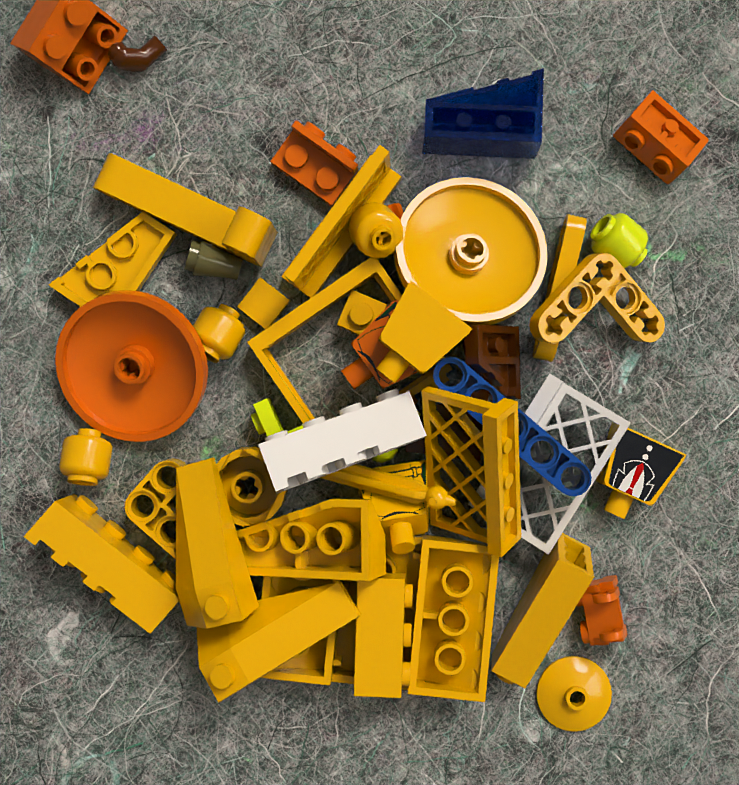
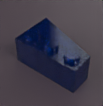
M544 68L532 71L531 75L517 79H501L496 84L474 90L471 87L426 99L423 117L422 154L535 159L542 144Z

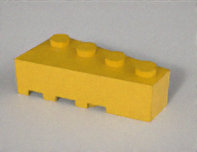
M72 494L54 501L23 537L33 545H36L39 540L48 545L53 552L50 558L62 567L67 565L82 571L80 575L84 584L99 593L108 591L112 595L109 599L110 603L151 634L179 602L176 591V575L169 570L163 572L153 563L155 560L154 556L140 545L135 547L124 537L127 534L124 529L112 520L106 522L96 513L98 507L86 496L80 495L78 497L76 494Z

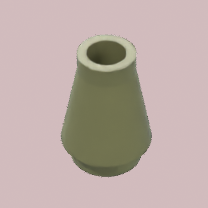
M202 239V242L192 240L184 270L192 271L193 276L237 280L243 258L236 257Z

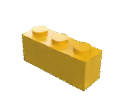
M386 573L371 581H357V609L361 616L356 618L354 696L401 698L402 686H410L411 662H403V647H411L412 623H404L405 608H412L413 584H405L406 573Z

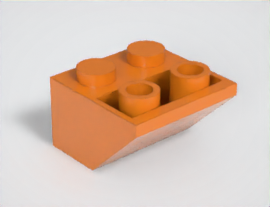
M36 0L10 44L44 68L89 94L110 61L108 56L110 46L116 42H121L128 30L90 0Z

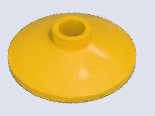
M566 656L552 662L542 672L537 684L536 697L542 714L552 725L565 731L577 732L587 730L603 719L610 707L612 691L609 679L599 665L585 657ZM576 691L583 694L582 700L578 703H572L570 701L571 694Z

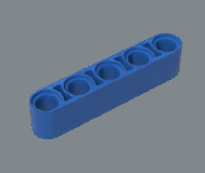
M456 357L443 358L434 368L433 379L439 389L469 397L475 390L484 389L490 394L492 403H497L501 399L506 398L466 363ZM446 364H455L461 370V380L455 386H446L440 381L439 371ZM518 408V418L521 422L519 457L562 493L568 496H579L586 492L591 485L592 478L587 466ZM468 410L467 413L482 425V414ZM537 441H547L551 448L549 458L543 462H535L530 454L531 447ZM568 467H577L581 473L579 483L574 487H565L561 481V474Z

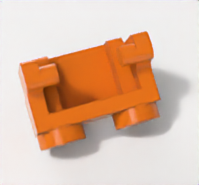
M617 575L592 580L577 604V607H584L586 621H581L580 632L584 644L590 643L591 646L609 645L611 642L624 641L628 635L626 624L623 622L619 600L620 591L619 587L616 586L618 584Z

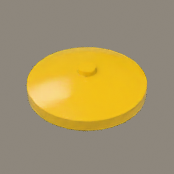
M471 177L452 178L438 182L419 193L407 206L401 217V223L404 228L403 240L396 246L394 261L404 288L406 289L412 280L467 325H492L510 318L530 301L543 280L547 266V244L542 227L533 211L520 197L497 183Z

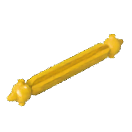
M358 464L320 477L413 504L426 502L430 508L435 510L442 509L445 506H455L457 502L441 486L428 488L421 481Z

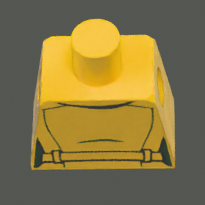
M426 460L373 468L421 481L428 487ZM358 489L360 499L372 500L386 539L391 540L392 551L396 554L412 552L415 549L414 535L428 532L429 506L427 503L413 504Z

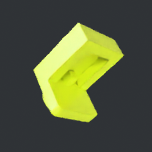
M270 398L253 404L256 412L251 414V418L259 435L266 433L268 437L284 431ZM301 425L287 432L288 434L303 429V426Z

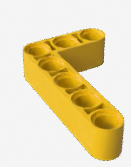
M112 153L108 154L93 186L94 189L141 212L144 211L158 220L201 240L204 239L262 267L278 233L270 220L249 209L239 206L237 211H234Z

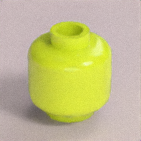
M624 213L605 215L596 223L591 231L592 251L594 253L611 254L624 269L628 266L635 267L639 265L647 255L648 233Z

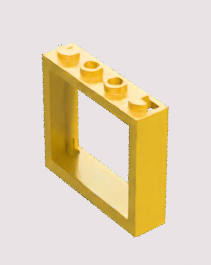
M368 258L247 341L302 423L315 419V416L269 349L350 294L351 290H356L372 278L375 279L390 302L396 299L399 301L402 294L378 259ZM450 364L444 365L439 371V378L443 384L449 381L446 373L452 370ZM434 368L401 389L399 394L410 391L413 402L416 404L418 400L414 395L427 386L438 388L433 379Z

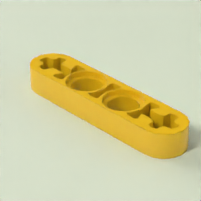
M570 214L566 215L560 232L545 300L577 267L587 218ZM570 289V291H569V293H568V296H567L568 302H569V297H570L571 289ZM561 312L558 316H565V314ZM546 318L545 321L548 327L545 332L554 331L551 324L556 318ZM535 339L533 358L552 362L559 342L547 343Z

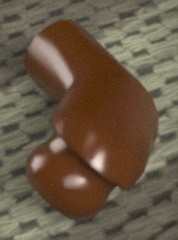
M154 35L140 49L127 48L122 42H116L110 46L108 56L113 61V66L119 70L143 72L160 58L167 49Z

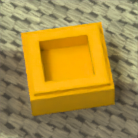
M260 277L237 308L266 329L274 324L291 301Z

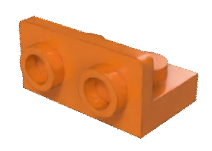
M654 90L648 94L613 134V137L666 184H670L692 163L709 141L704 134Z
M295 120L291 126L292 132L270 162L277 169L333 207L358 173V164L354 162L356 155L341 144L333 147L323 139L325 133L311 122L307 121L303 125Z

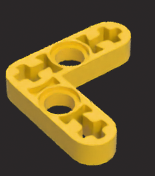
M594 253L585 257L532 315L529 326L530 332L538 341L547 343L560 342L598 301L634 341L649 343L657 341L664 332L665 321L660 311L614 256L608 253ZM596 264H603L601 269L603 277H594L598 272ZM582 279H591V280H590L589 283H587L586 281H584V280H582ZM573 287H577L582 294V301L575 309L569 305L567 299L568 293ZM622 287L629 293V303L623 309L616 303V294ZM562 312L563 314H565V315H567V316H558V315ZM546 318H556L551 324L554 329L553 332H545L548 327L545 321ZM640 318L648 319V322L646 323V327L648 328L647 332L641 331L645 325Z

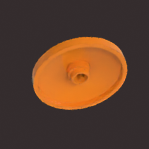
M132 290L113 291L100 295L78 308L71 315L58 338L55 365L62 392L70 406L81 419L107 436L131 442L152 441L165 437L179 429L193 415L202 401L208 380L207 357L202 341L190 321L177 308L157 296Z

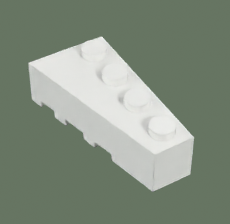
M398 389L390 390L376 396L377 403L362 407L361 402L339 410L340 416L325 420L324 416L303 423V429L289 434L287 430L266 437V442L258 445L276 494L426 437L427 435L410 391L399 394Z

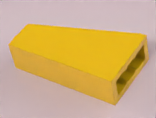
M562 533L550 554L544 553L492 653L491 671L503 682L508 684L515 683L524 689L527 687L594 578L589 546Z

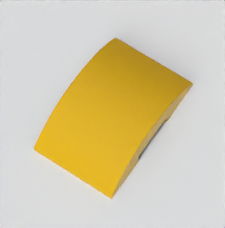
M425 534L414 535L415 549L412 552L396 554L392 551L391 540L386 539V573H406L405 584H413L412 608H405L404 623H412L411 647H403V662H411L410 686H402V689L408 690V694L485 702L499 557L489 554L488 546L485 543ZM263 576L261 599L341 581L357 607V581ZM356 619L261 678L331 685V682L354 684Z

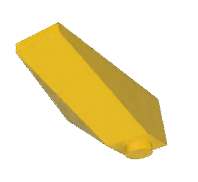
M214 457L176 468V591L187 626L204 629L242 621L259 607Z
M333 498L237 531L247 568L252 576L371 581L386 574V535L371 499Z
M333 582L296 592L257 600L259 607L242 621L209 629L196 627L199 669L218 703L239 692L361 616L342 582Z

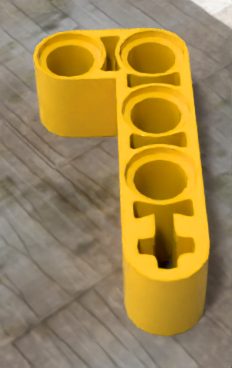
M171 458L159 462L150 470L129 494L124 508L126 515L133 523L176 559V539L169 537L165 530L167 521H176V504L173 502L176 498V486L165 484L162 479V471L166 466H172L176 469L186 465V463L180 459ZM140 495H146L152 499L154 509L151 514H144L138 509L137 500Z

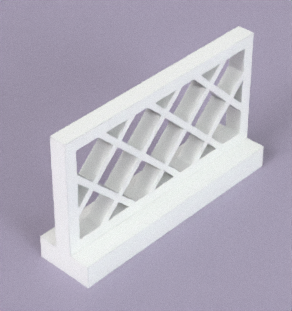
M550 373L525 414L546 432L559 429L562 445L571 453L592 449L596 464L590 472L592 478L588 490L582 495L575 496L569 506L554 509L549 486L553 485L543 476V483L522 488L520 483V502L523 513L521 520H524L526 530L521 528V538L548 555L631 424ZM566 395L581 402L584 418L562 423L558 408ZM586 406L599 414L588 416ZM555 414L557 424L547 426ZM607 418L619 425L612 439L595 443L590 421ZM521 422L518 423L519 431L521 429ZM586 423L591 444L568 449L563 428ZM538 441L533 444L531 451L535 446L537 457L532 458L535 462H543V460L549 458L550 454H541ZM607 445L599 458L596 448ZM519 457V463H520V469H521V467H522L524 464H527V463H526L522 458ZM571 466L568 467L570 477L563 478L561 481L562 483L572 482L574 487L577 485L576 480L581 479V475L575 476ZM480 485L476 492L484 500L486 498L485 488ZM545 488L550 510L528 515L523 492ZM566 511L558 524L556 513ZM551 514L554 532L547 543L532 534L529 519Z

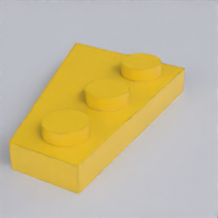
M143 211L110 236L107 242L97 250L78 261L76 266L52 281L49 286L80 307L90 300L109 292L120 290L140 291L177 234Z

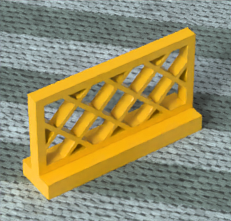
M379 145L375 152L369 156L281 276L309 298H312L321 290L354 245L349 234V221L352 214L366 203L378 202L384 204L402 180V176L391 169L390 152Z
M427 386L421 393L423 423L427 435L424 438L428 488L441 486L448 492V495L457 500L456 505L449 507L458 517L453 519L442 515V509L435 510L429 507L430 525L487 543L488 553L502 558L521 539L518 401L503 398L497 403H492ZM436 402L443 403L453 416L448 422L437 412ZM468 410L482 414L483 430L481 432L465 414ZM455 421L459 423L471 438L465 444L462 443L450 428V425ZM440 433L455 451L449 457L438 444V435ZM473 443L484 454L483 466L478 463L467 449ZM457 455L472 472L467 478L463 476L451 461ZM442 467L456 484L451 490L440 478V469ZM475 477L485 488L486 498L484 500L469 483ZM459 489L474 506L468 511L453 494ZM478 511L487 522V529L481 528L472 518L471 514Z

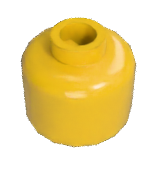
M378 202L366 203L352 214L349 221V234L354 244L364 255L375 259L385 258L393 254L396 246L403 240L404 228L401 220L387 205Z
M220 304L218 308L205 307L193 325L202 341L207 360L213 363H218L220 359H230L245 335L244 325L238 320L240 314L225 304Z
M88 428L78 429L77 435L68 436L63 441L59 464L60 472L67 476V482L82 486H97L99 480H103L109 475L112 444L106 439L101 438V431Z

